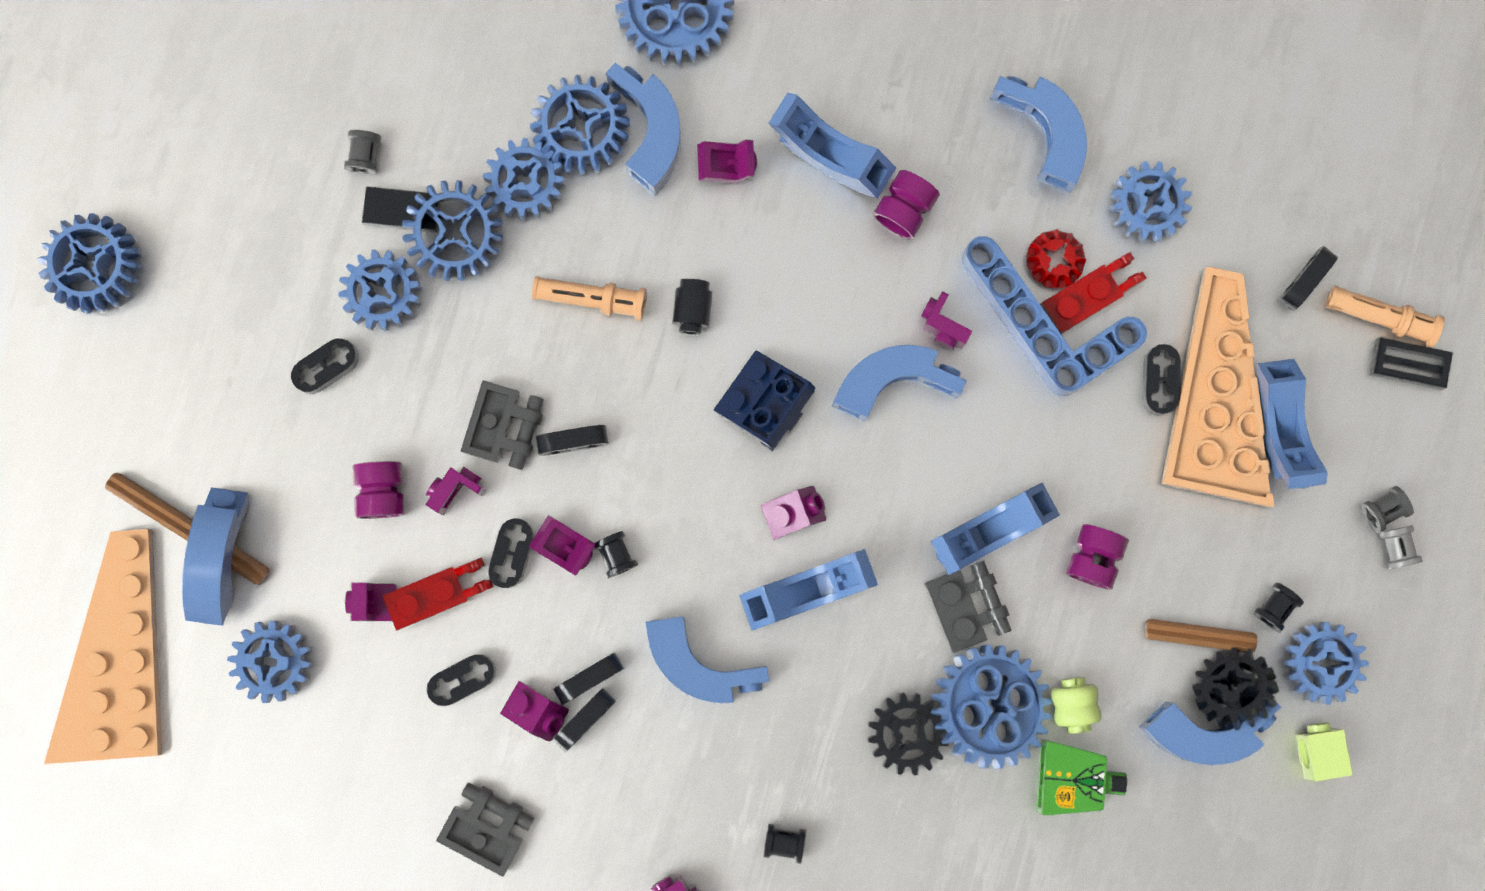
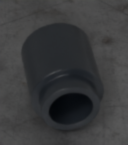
M699 279L680 280V287L675 290L672 320L673 325L679 326L680 333L700 335L701 329L709 328L713 292L709 290L710 283L708 281Z

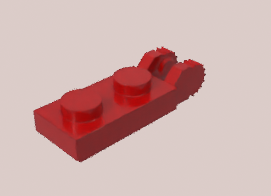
M1131 252L1107 266L1105 264L1040 304L1060 334L1065 333L1124 296L1123 293L1147 279L1143 271L1130 276L1127 281L1119 286L1113 279L1112 273L1127 267L1135 259Z
M482 558L455 569L450 567L383 595L382 598L396 631L467 602V598L493 588L491 580H483L463 591L457 578L466 573L470 574L480 570L481 567L485 566Z

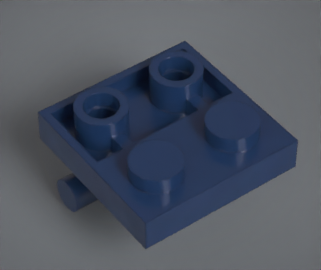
M755 350L713 410L725 420L761 441L765 448L773 452L787 431L791 433L802 417L803 413L801 410L815 392L816 387L810 381Z

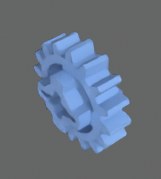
M523 138L521 147H516L514 142L510 140L508 141V151L504 152L497 147L495 151L499 157L498 160L488 159L486 162L492 172L484 173L483 178L485 182L492 185L485 188V191L489 196H496L492 202L493 205H496L498 208L505 205L504 213L509 218L513 215L514 211H518L519 217L523 221L526 219L527 212L531 211L536 219L540 218L539 209L541 207L551 211L553 208L549 200L551 198L561 199L562 197L561 193L556 189V186L565 185L564 178L556 175L563 170L560 162L551 163L554 151L551 149L546 154H543L541 152L543 144L540 141L532 148L527 138ZM531 157L529 161L517 160L516 158ZM503 169L507 171V180L502 184L503 187L501 188L500 177ZM548 171V184L546 189L543 190L541 178ZM521 174L525 177L529 176L531 182L526 185L524 182H519L517 177ZM519 198L532 199L529 202H517Z
M1143 161L1139 166V172L1133 166L1129 167L1126 171L1127 178L1120 176L1115 182L1120 189H1114L1110 193V198L1118 201L1110 208V212L1120 214L1119 219L1115 222L1116 226L1125 223L1128 226L1125 235L1128 237L1134 231L1138 232L1139 242H1144L1148 235L1152 236L1155 243L1159 242L1162 239L1163 232L1170 238L1176 233L1174 226L1181 228L1187 222L1182 215L1188 214L1192 210V206L1184 203L1185 200L1192 196V191H1182L1181 188L1187 181L1186 178L1176 180L1173 177L1176 172L1174 167L1168 172L1162 171L1163 163L1158 161L1153 169H1150L1147 161ZM1152 179L1156 180V183L1145 184L1141 180ZM1168 189L1173 196L1174 203L1170 201ZM1157 191L1158 194L1154 198V206L1144 213L1148 197ZM1127 200L1132 203L1133 215L1129 210ZM1156 219L1161 224L1150 225L1145 224V222Z
M376 249L371 251V259L369 260L361 254L357 255L360 264L357 267L347 264L346 268L351 273L350 277H340L339 279L342 284L347 286V290L338 292V295L343 300H349L342 307L347 314L355 312L352 320L358 325L366 319V328L371 331L374 330L377 323H379L383 331L389 330V322L391 321L399 327L403 326L401 316L405 314L413 317L414 313L409 306L410 304H420L421 301L413 294V291L422 289L421 284L417 281H411L417 275V272L413 267L405 269L408 261L402 256L394 262V254L389 250L385 253L384 258H381ZM384 267L381 272L368 273V271L374 268ZM400 278H402L404 284L402 298L398 296L397 288L401 282ZM369 282L375 286L384 287L392 298L388 299L386 296L376 294L369 285ZM358 283H360L362 287V296L359 299L360 303L357 300L356 293ZM390 307L393 309L387 313L376 314L379 309Z
M270 621L268 629H266L263 622H257L254 626L255 633L249 629H243L241 634L245 640L243 642H232L231 645L238 652L237 655L228 656L227 661L236 663V669L231 670L228 674L229 676L240 677L241 680L235 687L237 690L249 688L248 699H255L261 694L262 703H270L274 694L278 702L285 701L286 690L291 694H297L300 691L296 682H308L309 678L302 672L304 668L313 667V663L306 661L304 655L310 653L312 649L311 647H301L300 643L305 636L300 633L292 636L293 626L291 624H286L279 630V621ZM264 638V640H261V647L254 653H249L251 647L258 640ZM282 640H284L289 645L293 652V656H290L285 651V649L283 648ZM271 656V658L277 659V665L272 667L265 665L264 657ZM247 667H250L258 676L257 682L250 676ZM287 670H292L289 678L277 686L280 676Z
M1320 622L1318 630L1313 624L1305 625L1306 635L1294 633L1292 636L1297 644L1295 646L1285 645L1284 649L1292 654L1291 659L1282 661V665L1290 666L1292 672L1288 673L1285 679L1298 682L1293 690L1295 693L1301 694L1307 690V701L1315 702L1320 695L1322 704L1331 705L1332 696L1337 702H1345V691L1357 694L1359 690L1354 682L1356 680L1366 681L1367 679L1365 675L1359 672L1360 667L1369 666V661L1360 660L1359 654L1363 653L1366 648L1365 646H1354L1353 642L1358 635L1356 633L1343 635L1345 626L1341 624L1335 625L1332 630L1329 622ZM1313 642L1311 651L1306 656H1303L1306 648ZM1337 642L1343 647L1347 656L1337 649ZM1320 659H1330V661H1338V665L1320 667V665H1313L1312 662L1320 661ZM1303 670H1306L1314 678V684L1308 680ZM1347 670L1345 677L1338 684V678Z

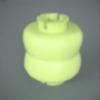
M1085 677L1071 678V680L1062 679V687L1054 688L1051 692L1052 701L1055 706V723L1060 727H1068L1067 733L1069 734L1092 731L1090 724L1100 722L1102 717L1097 704L1099 696L1097 686L1085 684Z

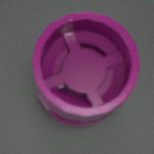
M900 170L889 187L892 196H883L872 216L894 234L913 240L924 222L921 213L930 212L940 193L922 177L907 170Z
M383 461L352 465L353 486L360 490V493L354 497L355 518L376 519L405 515L404 495L397 491V487L403 484L401 462Z
M1083 524L1076 542L1080 550L1078 553L1072 554L1066 575L1099 588L1112 590L1119 571L1115 563L1123 559L1129 539L1104 528ZM1094 556L1101 558L1098 564L1093 563Z

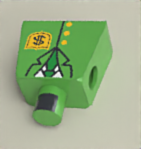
M1041 739L1036 812L1039 814L1057 815L1102 811L1104 809L1105 794L1123 796L1126 794L1127 774L1125 772L1107 771V756Z

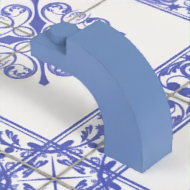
M615 62L606 72L608 84L639 108L648 123L645 139L626 162V171L642 186L656 195L670 178L678 161L681 147L678 111L671 94L654 74L643 85V78L629 66L623 69Z
M1000 76L990 100L1029 115L1036 120L1045 134L1047 150L1037 180L1070 193L1079 180L1087 153L1085 126L1077 107L1062 89L1041 76L1038 78L1033 89L1027 87L1028 84L1020 78L1014 76L1004 78Z
M787 92L768 123L781 135L779 141L802 160L835 181L865 195L878 199L896 170V167L878 148L857 142L838 132L824 122L796 94Z
M916 345L892 346L879 350L859 362L844 379L831 407L866 421L877 396L890 384L904 380L917 381L957 399L961 395L967 380L960 378L961 372L945 364H940L939 368L933 366L938 354L936 350Z
M1295 359L1258 363L1256 377L1258 379L1265 435H1263L1264 447L1275 478H1283L1288 489L1308 488L1310 486L1326 484L1327 470L1311 443L1306 425V378Z
M1042 482L932 540L931 543L936 550L938 560L944 565L948 575H951L1009 542L1043 526L1060 516Z
M211 487L205 504L198 505L188 537L183 567L182 601L185 621L219 626L224 624L234 597L231 583V563L235 540L249 505L247 492Z
M863 549L810 570L758 587L739 596L751 630H755L877 586L878 583L866 550Z
M684 617L646 622L649 646L656 664L673 685L694 698L713 703L734 702L732 687L739 686L740 693L761 691L762 683L769 682L767 666L722 672L702 665L694 657L688 645Z
M1165 701L1139 728L1156 746L1172 756L1199 764L1222 765L1242 760L1263 747L1264 743L1254 733L1256 731L1262 733L1276 721L1277 718L1274 714L1281 706L1278 703L1276 707L1266 706L1268 718L1263 719L1257 715L1254 717L1255 727L1252 728L1248 725L1247 721L1241 722L1240 730L1236 731L1232 722L1223 729L1204 730L1191 722L1173 702Z

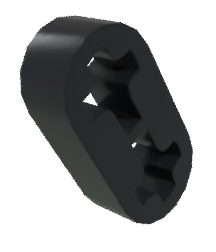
M1325 246L1320 247L1282 293L1279 300L1292 311L1297 310L1332 268L1338 256Z
M336 338L327 342L294 365L291 371L293 385L298 390L307 394L321 392L357 366L359 361L357 348L342 338ZM339 347L343 351L349 349V353L345 356L347 360L345 364L342 365L336 361L329 366L327 365L328 362L336 357L334 352L336 348ZM306 368L311 371L323 368L322 371L314 376L316 381L314 385L301 382L305 377L303 371Z
M1157 345L1149 350L1144 358L1143 406L1146 411L1156 416L1170 413L1177 407L1179 402L1181 359L1178 351L1171 345ZM1161 352L1164 353L1165 359L1171 360V365L1164 368L1163 377H1160L1159 364L1153 363V359L1160 356ZM1160 383H1163V395L1168 396L1170 399L1169 402L1163 404L1162 408H1159L1157 401L1152 400V395L1159 392Z
M593 425L536 436L539 456L591 449L609 444L606 425Z
M513 518L507 520L502 524L497 536L488 574L493 584L500 588H513L521 582L531 551V548L528 546L534 538V532L529 523L522 519ZM517 525H521V532L527 535L526 540L518 541L515 552H511L512 539L507 537L508 530H515ZM508 555L513 556L511 568L516 570V575L514 578L508 577L506 582H502V576L496 573V569L498 566H505Z
M614 652L558 685L553 691L563 706L617 674L624 667Z
M476 654L467 657L430 678L427 684L428 698L438 706L455 704L493 682L496 677L495 663L486 655ZM474 661L479 665L486 664L488 670L484 673L485 680L483 682L479 678L465 681L463 677L473 670L472 663ZM440 679H443L445 683L458 679L460 685L450 691V699L447 700L444 695L437 696L435 690L440 687L438 682Z
M602 688L552 740L566 753L613 706L616 700Z

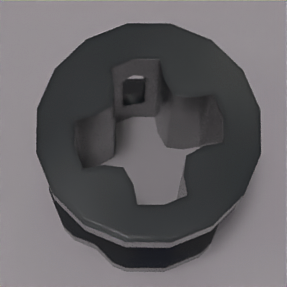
M623 531L595 542L594 549L600 551L608 569L606 572L608 579L638 566L637 561L631 559L624 544L623 538L625 534Z
M1275 583L1272 587L1274 592L1262 608H1257L1253 614L1268 627L1281 633L1285 628L1284 622L1296 607L1300 608L1304 604V601L1286 586Z
M768 824L763 857L770 858L771 855L792 858L795 860V863L801 864L806 829H800L798 832L776 829L773 824Z

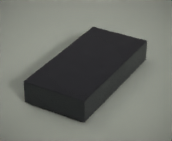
M366 186L362 223L368 226L413 230L402 226L403 220H415V216L410 215L406 211L407 206L420 209L421 205L414 198L418 193L426 201L431 197L426 192ZM439 203V204L436 205V207H437L439 210H440V204H441V203ZM426 214L421 231L437 233V224Z

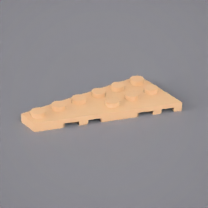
M1207 266L1203 270L1180 386V397L1175 411L1161 484L1272 508L1274 507L1273 494L1270 493L1268 477L1270 469L1265 455L1263 440L1265 431L1258 379L1255 377L1253 357L1255 356L1253 343L1250 342L1248 327L1249 311L1244 274Z
M151 529L110 532L44 764L162 755L153 531Z

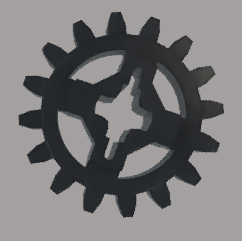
M1232 648L1230 656L1225 657L1221 651H1217V661L1214 663L1208 659L1203 661L1207 670L1206 672H1195L1199 683L1192 685L1195 696H1197L1195 699L1199 710H1204L1203 713L1208 721L1216 718L1219 728L1222 729L1228 722H1232L1236 731L1240 730L1241 722L1247 721L1251 728L1255 727L1254 717L1257 715L1263 719L1268 718L1265 707H1276L1277 703L1272 694L1279 693V687L1277 682L1273 681L1276 679L1273 668H1267L1268 665L1263 656L1254 661L1252 650L1248 649L1243 656H1239L1236 648ZM1244 670L1250 671L1253 674H1247ZM1224 703L1227 706V708H1224L1218 704Z
M902 692L899 693L898 703H894L887 697L885 699L887 706L885 711L879 708L873 710L879 717L878 722H868V726L876 730V735L869 736L867 741L878 744V748L872 754L874 757L882 755L886 757L883 761V767L887 769L895 763L897 764V774L902 775L905 767H909L912 775L915 776L918 775L919 765H923L929 771L932 769L930 762L932 757L942 760L944 757L938 751L939 746H949V743L943 744L941 742L943 739L941 738L942 733L947 732L946 729L936 730L934 727L942 719L941 715L931 714L935 702L929 699L922 705L920 704L921 695L917 693L914 694L911 701H908L905 693ZM904 708L916 709L907 718L899 719L893 714ZM928 719L933 727L932 742L926 738L924 726ZM915 724L916 727L913 732L917 735L914 742L906 740L903 744L901 742L903 734L899 732L902 726L910 728ZM885 725L891 729L893 741L889 749L886 747L883 737ZM918 749L924 753L914 759H901L906 751Z

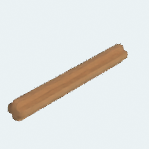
M113 473L105 484L107 491L188 541L193 519L124 475ZM234 546L231 569L252 583L260 585L268 576L269 568Z

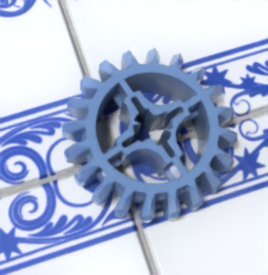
M576 74L574 76V84L568 85L566 78L562 77L560 79L562 88L557 91L553 85H549L547 90L551 97L547 98L539 95L537 100L543 108L532 109V116L538 121L531 123L530 129L532 132L539 133L533 138L534 145L539 141L542 142L541 152L543 154L552 149L554 154L551 158V163H562L565 161V173L570 174L573 171L574 165H578L580 175H585L587 171L586 165L592 164L595 172H599L601 170L599 160L603 159L608 165L613 163L610 151L615 154H622L623 148L616 141L625 142L629 139L628 133L621 130L630 126L629 118L623 117L627 112L626 104H617L620 100V94L617 91L608 94L610 87L607 82L601 83L596 88L595 77L590 76L585 85L582 84L581 76ZM577 100H590L599 104L604 109H584ZM566 104L568 108L567 116L560 122H557V127L551 128L554 115ZM574 111L577 112L579 119L584 121L586 139H584L581 131H577ZM610 121L607 135L597 146H594L592 141L593 134L598 129L603 128V123ZM561 139L563 142L569 140L577 141L581 144L584 151L566 149L556 141Z
M457 180L455 183V191H448L447 181H441L442 193L436 194L432 185H428L426 189L431 198L426 201L422 195L416 194L414 198L421 205L420 209L418 210L413 206H407L406 208L410 215L415 216V220L402 221L403 227L413 229L412 234L402 236L403 241L408 243L416 242V246L407 251L408 255L411 257L420 252L423 257L417 261L416 265L418 268H422L428 261L433 265L429 269V275L432 277L437 274L439 267L443 268V280L445 281L450 280V270H457L459 281L465 279L463 269L469 267L473 276L479 275L475 263L480 261L483 266L488 268L491 262L484 256L486 251L496 256L499 253V249L490 245L491 240L497 242L503 240L502 234L492 233V228H498L503 225L502 219L490 220L489 217L498 211V207L496 205L490 206L487 209L483 207L489 199L487 193L481 195L478 200L473 198L477 190V186L473 184L469 187L467 194L462 193L463 184L460 180ZM445 201H460L469 205L457 216H448L436 207L437 204ZM426 214L439 227V235L428 249L421 236V227ZM477 214L481 217L484 225V239L479 248L473 243L466 232L468 224ZM439 217L446 223L451 221L452 225L454 221L460 223L464 217H467L459 229L462 239L467 244L461 239L454 240L452 238V240L446 239L439 245L446 234L444 223ZM450 245H457L470 255V257L461 261H446L436 256Z
M89 213L87 220L79 214L74 215L73 226L66 220L60 221L63 231L58 233L55 230H49V234L54 240L51 244L47 242L41 243L42 248L48 251L47 256L37 258L40 264L47 266V268L38 273L40 278L49 280L44 286L45 290L49 293H55L54 300L60 304L66 302L67 308L72 311H76L80 307L81 311L85 314L92 313L94 307L101 313L106 312L107 301L114 307L120 306L119 294L126 297L131 296L130 290L126 289L128 283L130 282L133 285L139 284V279L132 276V272L143 269L140 263L133 261L141 255V251L138 248L132 247L136 242L135 237L131 234H125L126 227L121 223L114 225V220L108 216H104L100 220L99 216L95 213ZM100 236L108 238L110 242L104 246L99 244L91 248L84 243L83 239ZM71 251V252H72L71 260H70L69 263H67V264L65 265L67 256H68L69 252ZM87 255L95 259V261H91L94 263L92 267L94 273L85 268V266H90L86 264L89 260ZM116 261L115 269L111 277H109V268ZM88 279L98 286L97 289L91 291H76L71 287L77 281L82 283Z

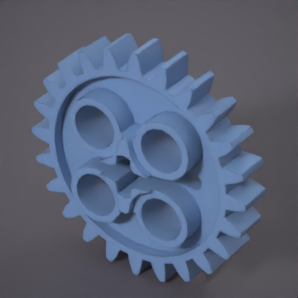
M620 0L623 3L615 5L616 13L625 15L618 20L619 27L629 28L625 33V39L632 41L637 38L635 43V50L637 52L647 47L649 60H652L657 53H660L664 65H666L670 56H675L677 64L681 65L683 55L688 54L694 63L696 62V51L700 50L706 56L710 55L709 42L716 46L721 45V39L717 32L722 34L729 33V26L724 21L733 20V11L727 8L734 5V0H677L679 2L678 10L671 9V1L674 0ZM701 1H707V5L705 6L699 3ZM644 5L651 6L648 10L642 8ZM695 15L701 17L704 23L700 27L692 28L686 25L685 21L690 16ZM656 18L664 19L668 23L664 29L659 31L651 29L648 25Z
M990 644L980 646V651L976 647L966 649L967 658L962 654L953 657L957 667L953 665L943 667L948 679L940 678L935 681L943 691L931 696V698L941 702V707L931 710V714L942 716V721L934 727L936 730L946 729L947 734L941 741L943 744L956 743L952 750L954 756L966 752L964 760L966 764H974L978 759L979 768H989L990 764H992L994 769H1003L1005 762L1008 766L1018 765L1017 756L1022 759L1031 757L1028 747H1041V743L1036 738V735L1048 734L1049 732L1041 725L1042 720L1052 719V715L1043 711V706L1051 704L1052 700L1042 698L1041 694L1049 688V685H1038L1036 680L1042 674L1041 670L1032 672L1028 670L1032 662L1030 658L1018 662V650L1010 651L1006 655L1004 645L996 646L992 650ZM980 672L984 673L988 680L985 691L978 685L977 679ZM1002 676L1005 677L1004 685H1002ZM1013 688L1020 695V702L1017 707L1013 705L1010 698ZM967 706L971 708L974 715L970 726L963 717L964 709ZM999 723L1003 724L1006 729L1004 741H1000L997 737L996 729ZM981 728H982V738H980L979 735H978V733H979V731H980Z

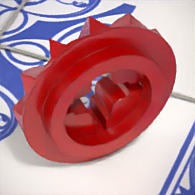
M1058 229L1043 232L1036 237L1030 244L1026 255L1027 268L1034 280L1045 287L1060 289L1073 284L1082 275L1086 262L1083 244L1079 243L1072 233L1062 232ZM1064 247L1062 259L1067 265L1058 264L1051 271H1048L1049 263L1051 262L1050 256L1047 255L1048 251L1055 253L1058 249L1060 250Z

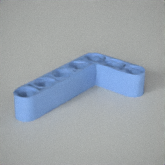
M979 236L967 245L962 256V264L1054 394L1068 396L1134 352L1145 342L1147 337L1145 324L1136 317H1125L1075 351H1072L998 244L992 238ZM976 248L984 249L989 254L990 261L986 264L975 262L971 251ZM997 278L1007 280L1011 286L1010 293H997L993 287V280ZM1018 308L1028 310L1032 316L1031 324L1022 325L1018 323L1014 317L1015 310ZM1121 327H1126L1133 332L1135 337L1133 344H1125L1120 340L1119 329ZM1045 338L1052 343V355L1045 356L1038 352L1036 348L1037 339ZM1090 348H1097L1103 352L1105 359L1103 365H1095L1089 360L1088 351ZM1059 369H1068L1073 373V386H1064L1059 382L1057 376Z

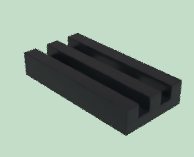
M1382 337L1376 339L1375 346L1377 348L1376 352L1373 353L1372 361H1374V365L1370 369V375L1440 390L1447 388L1453 352ZM1386 349L1442 360V364L1439 366L1386 355L1385 353ZM1386 363L1405 368L1430 372L1434 374H1439L1440 376L1439 379L1433 377L1384 368L1383 364Z

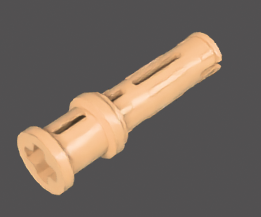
M536 276L533 283L532 299L601 309V313H604L605 316H611L613 313L634 316L636 321H642L646 306L647 289L640 288L637 291L617 288L615 283L599 287ZM556 290L581 293L585 297L556 293ZM594 296H601L602 300L595 299ZM618 300L632 301L633 304L620 303Z
M1336 285L1330 290L1326 301V308L1340 311L1392 329V333H1395V336L1402 338L1406 335L1424 341L1425 345L1431 348L1438 342L1445 322L1444 316L1436 315L1432 317L1414 311V306L1411 305L1393 306Z

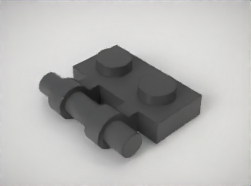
M482 380L460 452L498 463L501 451L504 449L512 452L508 466L523 470L526 457H531L534 447L530 444L536 425H540L543 414L540 411L544 399L530 395L526 408L516 406L520 393L518 390ZM512 417L522 420L516 440L506 438Z
M984 560L970 565L976 580L965 583L961 570L951 575L947 574L924 583L952 654L987 641L983 625L993 622L998 636L1012 631L1007 616L1010 614L1006 605H1002L994 587L997 584L993 573L989 574ZM980 590L988 611L978 615L970 594Z
M468 782L461 796L473 802L469 812L454 806L436 842L504 877L523 842L510 835L513 826L517 825L528 831L535 817L523 812V807L513 802L510 805L493 796V791L483 786L480 789ZM484 809L504 818L499 828L480 819Z

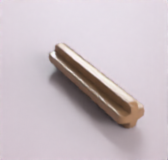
M1148 619L1145 623L1144 636L1150 640L1224 650L1236 648L1239 652H1246L1249 649L1252 650V653L1255 652L1257 647V634L1252 632Z

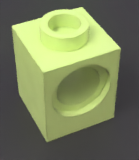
M1330 722L1307 725V732L1296 734L1304 779L1316 782L1353 775L1344 729L1331 728Z

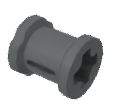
M349 130L347 137L351 142L349 157L344 163V169L354 173L376 174L377 166L374 165L376 146L381 143V135L365 130Z
M1398 486L1391 487L1387 495L1374 502L1366 501L1362 503V512L1367 522L1378 533L1386 530V525L1402 516L1407 518L1414 513L1411 501Z

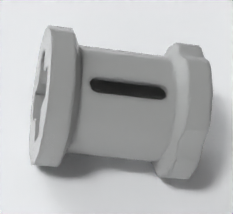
M1413 525L1379 533L1380 539H1385L1390 557V562L1387 564L1388 569L1423 562L1422 556L1417 555L1411 534L1414 531Z

